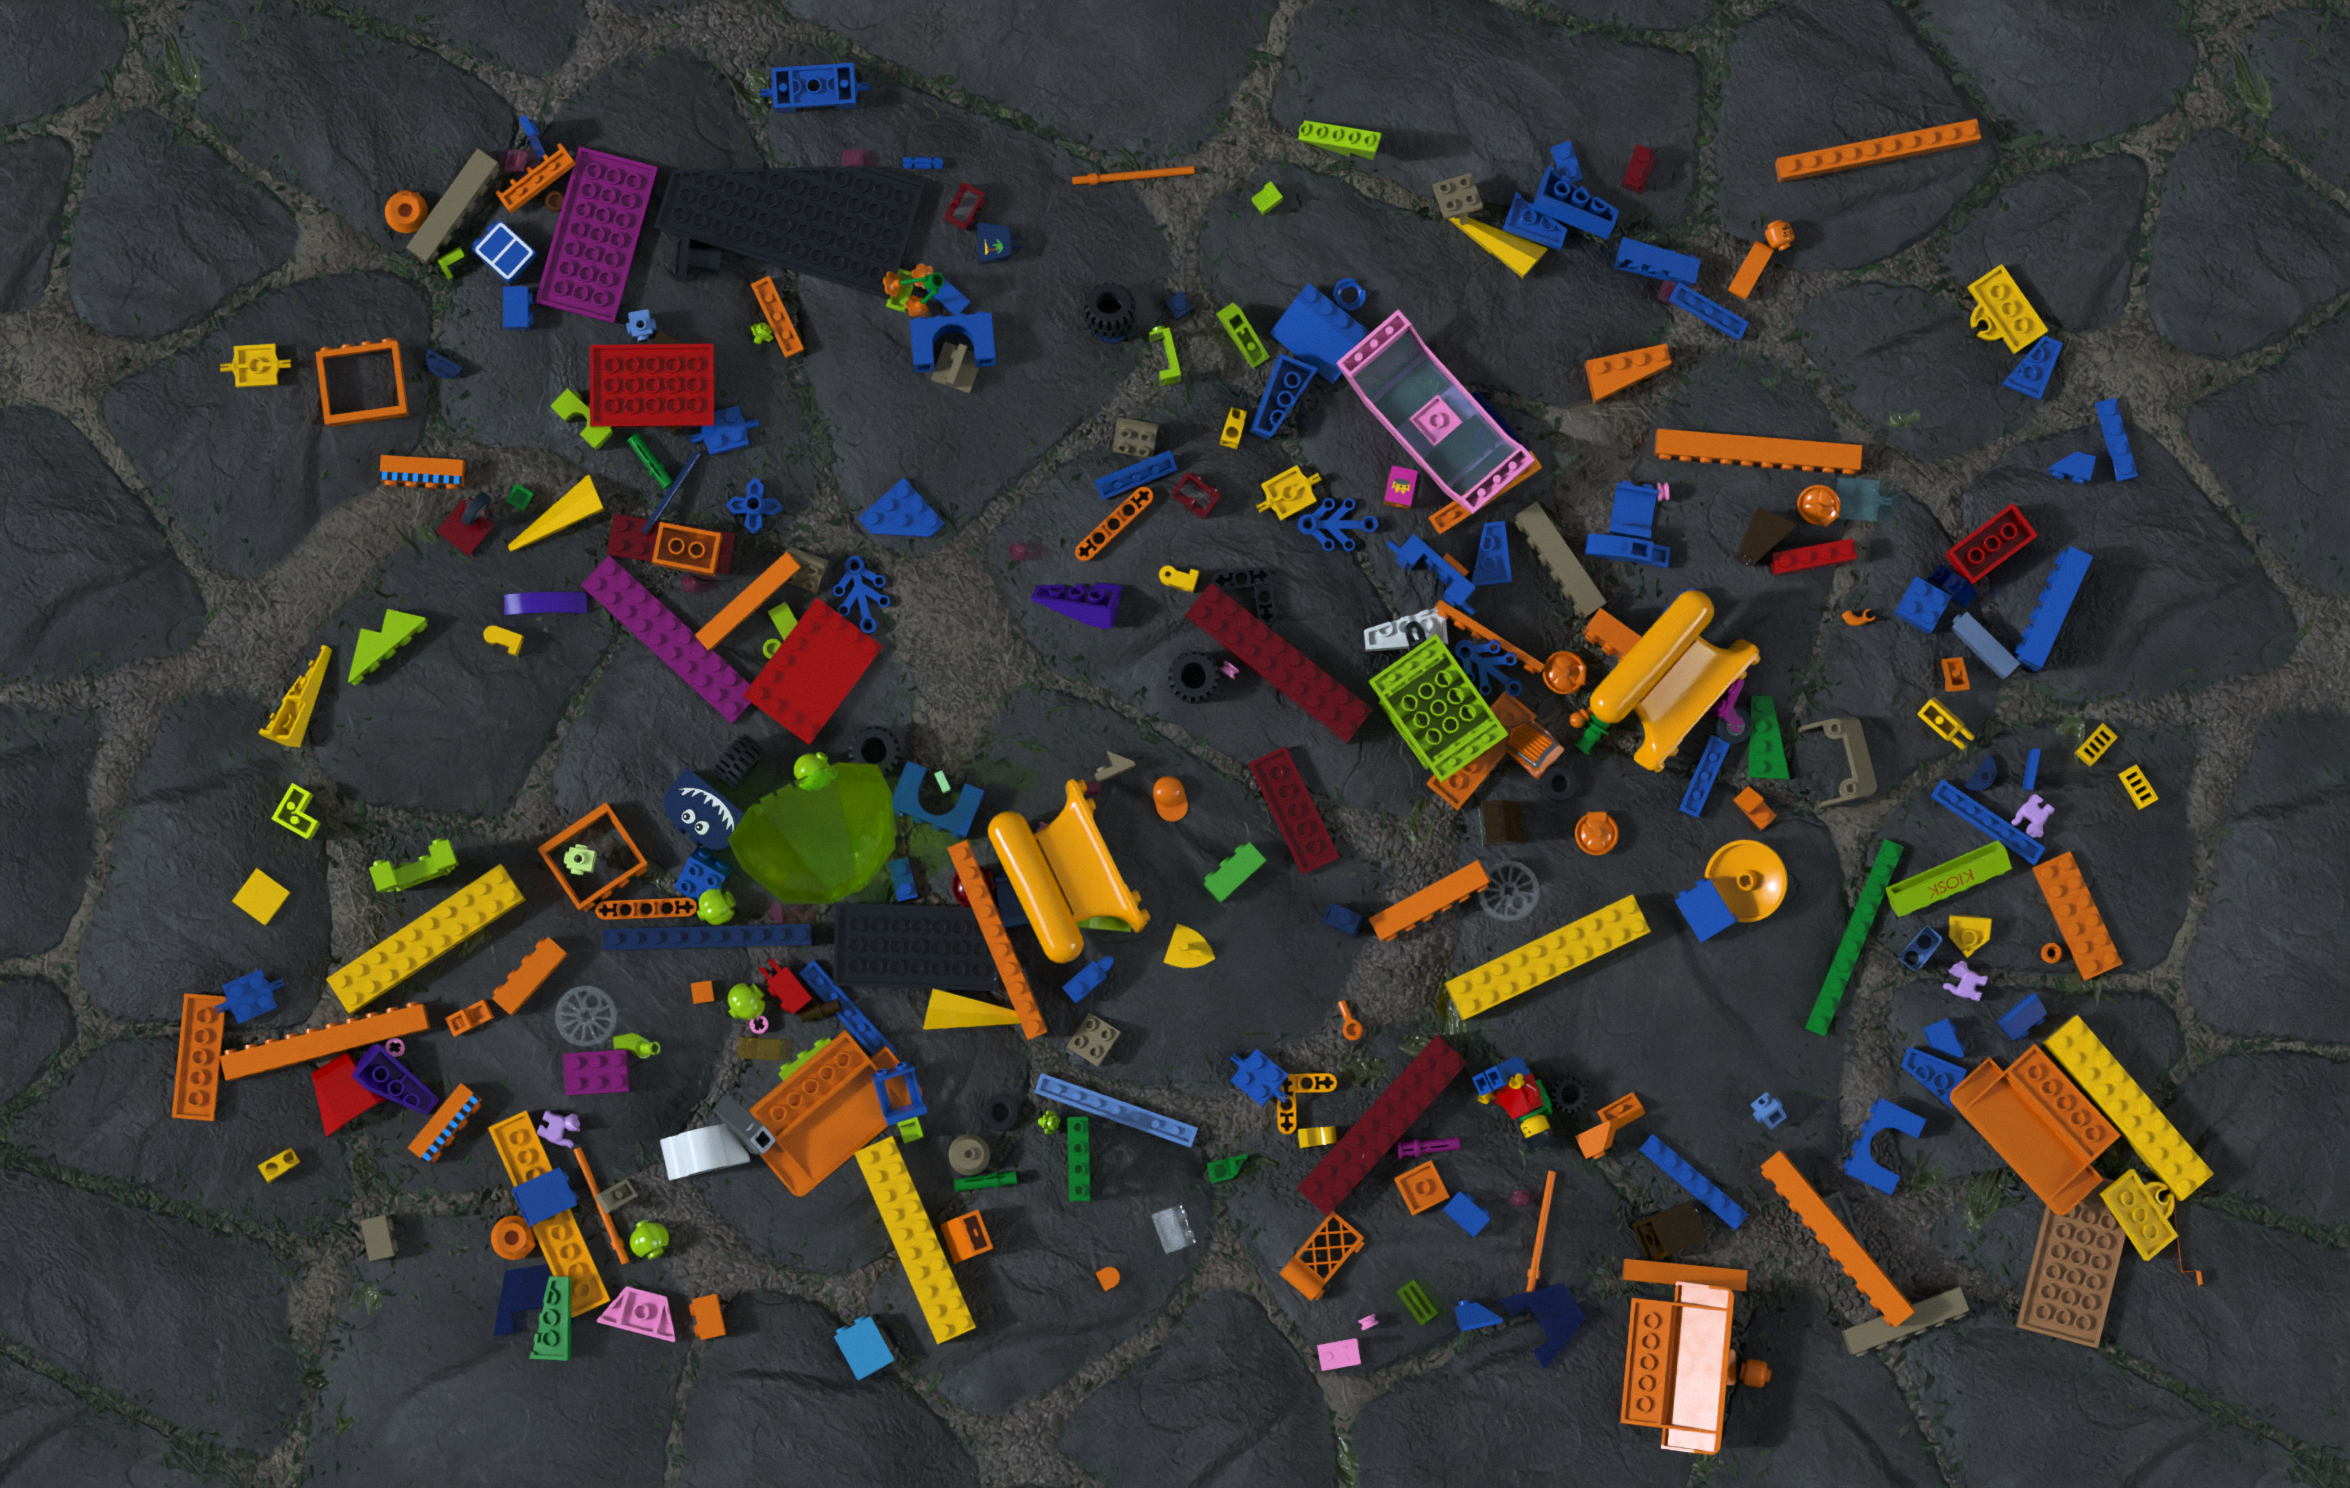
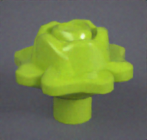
M760 323L751 326L753 335L756 336L754 338L755 343L761 344L763 340L770 342L774 339L770 325Z
M1047 1110L1046 1115L1038 1119V1124L1042 1126L1045 1134H1054V1131L1059 1128L1060 1118L1056 1115L1055 1111Z

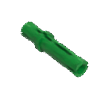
M639 434L631 436L627 442L630 443L650 470L649 474L656 478L663 490L669 488L674 481L671 480L664 470V465L657 461L639 437Z
M1016 1171L999 1174L993 1172L991 1175L954 1179L955 1192L995 1187L997 1189L999 1186L1017 1184Z

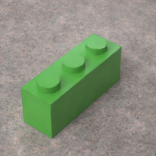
M1250 842L1247 845L1242 843L1235 849L1237 853L1231 859L1227 857L1219 864L1222 868L1216 873L1211 871L1204 878L1206 881L1204 883L1205 888L1219 903H1222L1266 862V859Z

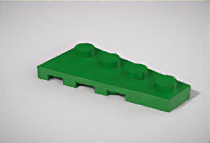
M1751 695L1750 717L1752 720V730L1749 735L1748 778L1789 780L1772 696Z
M552 1275L548 1279L543 1300L544 1307L539 1316L538 1332L535 1333L533 1341L535 1344L529 1359L568 1361L571 1360L572 1276Z

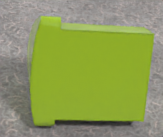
M460 247L437 259L448 280L453 278L447 266L465 256Z

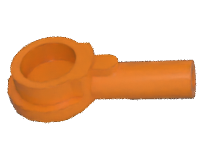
M1346 1000L1338 1002L1345 1020L1342 1029L1343 1035L1348 1040L1354 1041L1359 1039L1363 1034L1361 1023L1352 1018Z

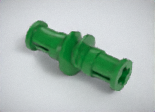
M1594 715L1590 716L1593 723L1589 722L1591 726L1586 729L1579 742L1574 744L1588 756L1590 754L1589 751L1600 740L1602 734L1610 735L1607 727L1609 728L1611 723L1602 722Z

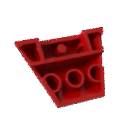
M347 1051L311 1073L326 1137L343 1128L344 1125L377 1104L387 1100L385 1097L366 1090L351 1076L359 1061Z

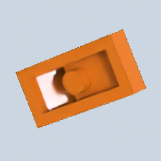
M1963 657L1942 659L1945 691L1970 690Z
M1748 786L1733 801L1762 830L1776 815L1763 802L1764 798Z

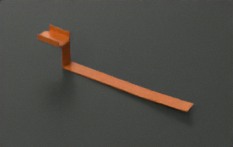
M2174 1206V1218H2175V1227H2176V1233H2177L2176 1216H2175V1206ZM2177 1236V1243H2178V1250H2179V1258H2180L2181 1272L2184 1273V1272L2182 1271V1264H2181V1257H2180V1249H2179V1241H2178V1236ZM2196 1271L2199 1287L2200 1284H2203L2201 1271Z

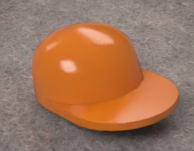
M1164 776L1158 779L1153 788V797L1158 814L1166 821L1180 820L1184 817L1188 808L1181 781L1173 776Z

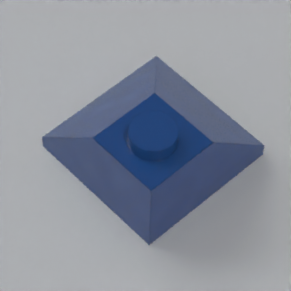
M1471 1299L1459 1301V1306L1455 1307L1460 1331L1503 1323L1501 1317L1476 1302L1471 1303Z

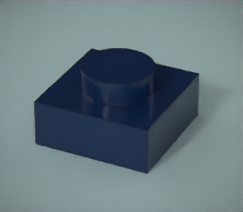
M1182 291L1165 302L1177 320L1194 309Z

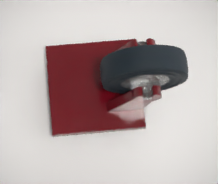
M481 492L474 499L469 497L466 502L461 500L436 532L469 557L494 526L488 520L490 512L487 510L492 498L485 492Z

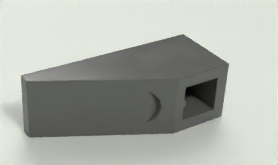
M726 1095L713 1109L751 1154L763 1155L776 1141L762 1123L729 1095Z

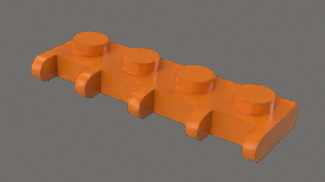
M561 143L557 145L559 150L551 157L544 154L542 157L545 161L534 170L530 166L526 169L529 173L518 182L514 179L510 180L513 186L502 193L499 190L495 192L511 214L576 165Z

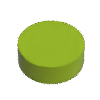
M777 639L767 640L763 646L764 655L771 659L782 643Z

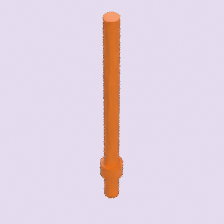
M1194 166L1098 175L1096 173H1088L1087 176L1072 177L1073 185L1089 184L1090 186L1097 185L1100 182L1195 174Z
M576 1148L573 1151L612 1242L610 1244L613 1250H616L621 1264L624 1265L630 1262L623 1247L625 1244L622 1238H619L610 1214H605L596 1200L595 1196L600 1193L582 1148Z
M1548 1171L1531 1268L1528 1269L1527 1273L1529 1279L1526 1294L1530 1295L1535 1293L1536 1282L1541 1272L1539 1271V1265L1556 1178V1172Z

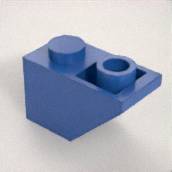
M2076 451L2050 466L2047 473H2051L2052 477L2057 479H2064L2066 477L2072 479L2073 483L2084 485V483H2088L2091 479L2096 456Z
M1948 1018L1922 1028L1930 1048L1957 1059L1964 1056L1965 1048L1961 1040L1957 1041L1954 1034L1957 1032L1955 1025Z

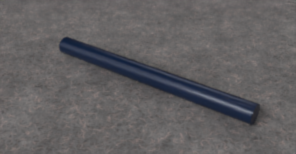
M693 452L641 530L642 533L647 536L649 535L701 457L699 452Z

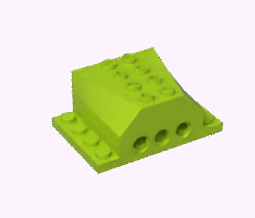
M1437 634L1368 681L1380 697L1379 705L1424 768L1426 770L1430 768L1440 783L1509 735Z

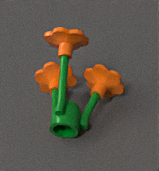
M918 264L916 269L911 272L913 279L902 280L899 279L898 274L888 271L886 277L883 278V284L885 285L886 294H890L892 297H896L901 287L905 284L913 283L916 287L931 291L924 299L912 295L905 303V307L909 310L911 317H925V314L929 312L926 302L934 295L939 294V288L944 285L942 273H933L931 266Z

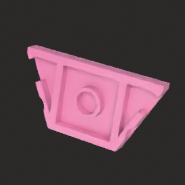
M626 1286L597 1319V1322L671 1342L676 1340L668 1298L666 1296Z

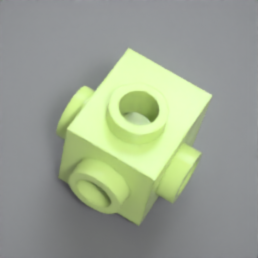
M576 844L575 848L570 847L569 852L566 851L564 864H567L566 868L571 869L572 874L583 875L584 872L593 873L597 853L588 850V846ZM582 857V861L577 863V859Z

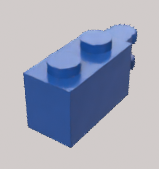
M1108 955L1097 963L1092 961L1062 987L1063 991L1075 1004L1080 1002L1107 978L1105 973L1114 965L1113 957Z

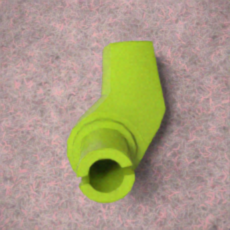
M634 1033L613 1037L615 1050H628L638 1058H647L660 1052L658 1042H649L647 1039Z

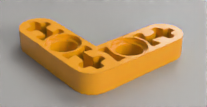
M1329 1073L1289 1074L1287 1078L1289 1082H1292V1085L1288 1086V1093L1293 1092V1096H1288L1292 1101V1108L1287 1111L1283 1110L1280 1105L1281 1100L1277 1098V1126L1282 1134H1291L1296 1129V1093L1331 1092L1337 1085L1335 1076ZM1308 1077L1312 1080L1313 1085L1310 1089L1302 1088L1301 1080ZM1315 1077H1319L1318 1081H1325V1077H1329V1080L1333 1081V1085H1330L1329 1089H1326L1325 1085H1318L1319 1089H1315ZM1293 1112V1117L1289 1116V1123H1293V1127H1290L1289 1131H1285V1128L1281 1127V1123L1285 1122V1116L1280 1117V1113L1289 1114Z

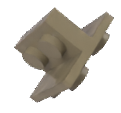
M1471 173L1432 185L1445 220L1454 217L1459 219L1460 225L1468 224V213L1483 208Z
M945 342L932 375V381L965 393H970L979 369L975 364L974 352L968 350L965 345L959 344V346Z
M1118 417L1112 451L1146 458L1153 457L1159 424Z
M790 547L786 552L793 556L801 568L786 582L817 593L829 561Z

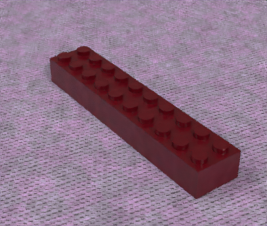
M1209 584L1185 614L1186 619L1345 744L1351 740L1372 713V708L1214 584Z
M1436 1035L1296 1189L1327 1217L1461 1071L1467 1062Z

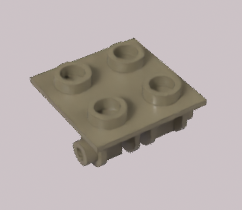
M1089 1012L1067 1045V1048L1082 1056L1096 1067H1099L1121 1032Z

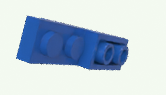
M1588 534L1585 554L1666 569L1669 562L1670 547L1630 537Z

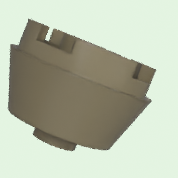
M961 1135L950 1146V1164L960 1174L976 1175L982 1172L989 1163V1147L985 1140L977 1135Z

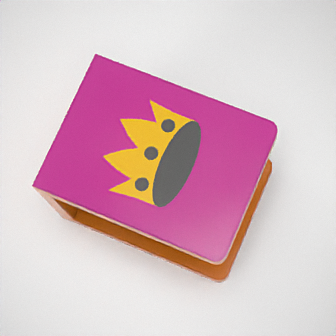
M1392 466L1383 504L1409 510L1418 472Z

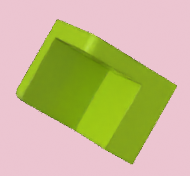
M1270 181L1251 200L1260 213L1264 215L1281 203L1283 196Z
M918 1117L897 1123L904 1144L924 1137Z

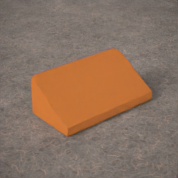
M1631 1092L1597 1111L1603 1123L1618 1117L1617 1130L1643 1116L1645 1111L1634 1092Z

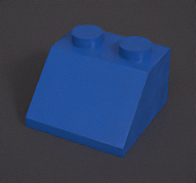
M2032 993L2027 995L1997 1022L2012 1040L2017 1038L2022 1040L2030 1033L2028 1029L2031 1026L2037 1027L2045 1020L2043 1016L2047 1014V1011L2038 996Z

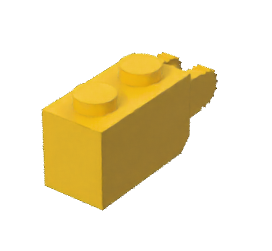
M1935 697L1931 698L1917 714L1947 741L1951 740L1962 750L1966 748V745L1955 736L1958 731L1967 739L1973 740L1975 738L1964 726L1965 723Z

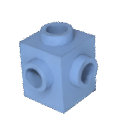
M648 309L628 313L630 322L626 323L628 335H632L633 339L638 340V342L649 341L650 337H654L653 331L657 330L655 318L651 319Z
M1767 1092L1751 1104L1755 1111L1753 1113L1755 1119L1759 1123L1764 1122L1771 1130L1787 1117L1781 1108L1783 1104L1776 1096L1772 1098Z

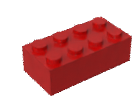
M2012 503L1944 555L1967 586L1970 587L2038 535Z

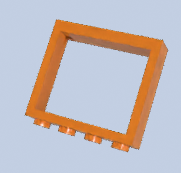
M388 338L383 339L382 343L374 344L373 341L362 342L361 346L353 347V344L341 345L339 349L323 347L320 349L321 351L315 352L324 422L327 427L409 416L401 350L398 341ZM392 349L399 406L331 415L324 359Z
M607 802L537 848L579 911L584 909L585 912L595 906L594 902L598 899L604 900L613 894L612 890L616 887L622 888L630 882L629 878L636 875L638 877L647 871L646 867L649 866ZM605 815H608L640 863L581 902L549 853Z

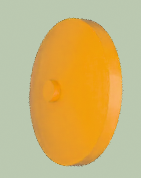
M1742 839L1724 845L1712 856L1705 871L1707 880L1714 878L1713 884L1731 914H1736L1739 919L1738 922H1754L1769 916L1780 906L1787 891L1788 877L1782 859L1771 847L1756 840Z

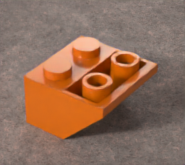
M979 1210L972 1211L940 1225L955 1264L994 1249Z

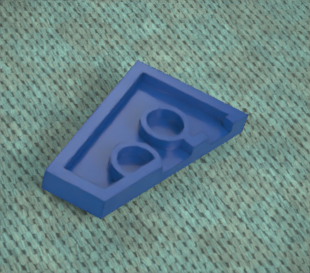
M1515 192L1502 231L1561 250L1567 229L1550 216L1532 210L1533 204L1528 203L1521 198L1520 194Z
M2043 336L2002 385L2040 400L2063 343Z
M1505 521L1484 523L1471 583L1475 587L1511 583Z
M1912 1047L1907 1048L1901 1064L1903 1069L1948 1107H1953L1950 1101V1093L1963 1081L1966 1069Z

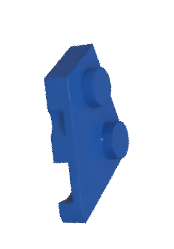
M524 115L518 119L540 161H543L544 158L542 156L546 153L537 137L540 134L533 119L528 120L527 116Z

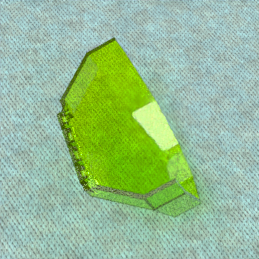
M836 763L830 767V770H828L827 766H824L814 771L815 779L812 780L810 774L795 781L796 787L793 788L790 783L776 790L778 796L774 797L773 793H770L760 798L761 804L756 803L748 808L727 839L742 870L783 904H832L868 886L896 848L892 793L877 764Z

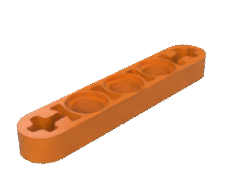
M1140 487L1077 545L1075 549L1076 558L1081 562H1088L1152 502L1153 493L1151 489ZM1140 492H1148L1149 494L1147 497L1149 500L1146 501L1143 499L1139 503V505L1142 507L1138 509L1136 503H1134L1131 500L1134 498L1135 501H1137L1140 498ZM1126 505H1132L1135 508V513L1131 516H1126L1123 513V508ZM1111 519H1117L1120 522V527L1116 530H1111L1108 522ZM1096 533H1102L1105 536V541L1102 544L1094 542L1093 536ZM1090 540L1091 544L1097 549L1095 551L1093 548L1089 549L1088 557L1085 555L1079 556L1081 553L1079 549H1086L1089 546L1086 542Z
M691 898L603 901L596 906L595 911L596 915L602 920L691 917L696 914L698 907L697 903ZM666 902L673 905V911L670 914L662 912V905ZM675 902H679V906H685L686 902H690L694 909H690V913H686L684 909H679L680 914H676L677 906ZM645 903L651 904L653 908L649 915H644L641 912V906ZM617 904L616 911L618 916L614 917V912H608L607 916L599 912L600 909H603V905H607L608 909H614L613 905ZM624 904H629L632 908L631 913L627 916L620 913V908Z

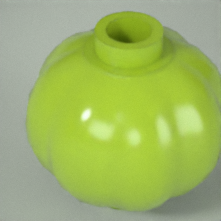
M817 752V754L807 753L799 757L794 765V775L798 779L797 783L807 790L812 788L820 789L827 785L832 777V768L827 762L828 757L821 752Z
M711 888L700 896L697 914L702 922L706 920L712 925H724L732 919L735 913L734 906H736V902L729 891L724 892L723 889Z
M747 983L737 984L728 994V1003L731 1008L728 1012L736 1020L739 1017L744 1020H754L764 1011L765 1002L762 997L765 994L754 983L751 986Z
M647 1220L637 1223V1228L630 1238L632 1251L639 1257H648L649 1260L664 1254L663 1249L666 1248L669 1241V1234L666 1228L659 1223H648Z

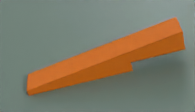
M786 552L697 632L695 636L707 650L714 649L741 622L745 621L801 568L800 564L789 552Z
M1624 1259L1622 1280L1676 1285V1281L1746 1291L1748 1270Z

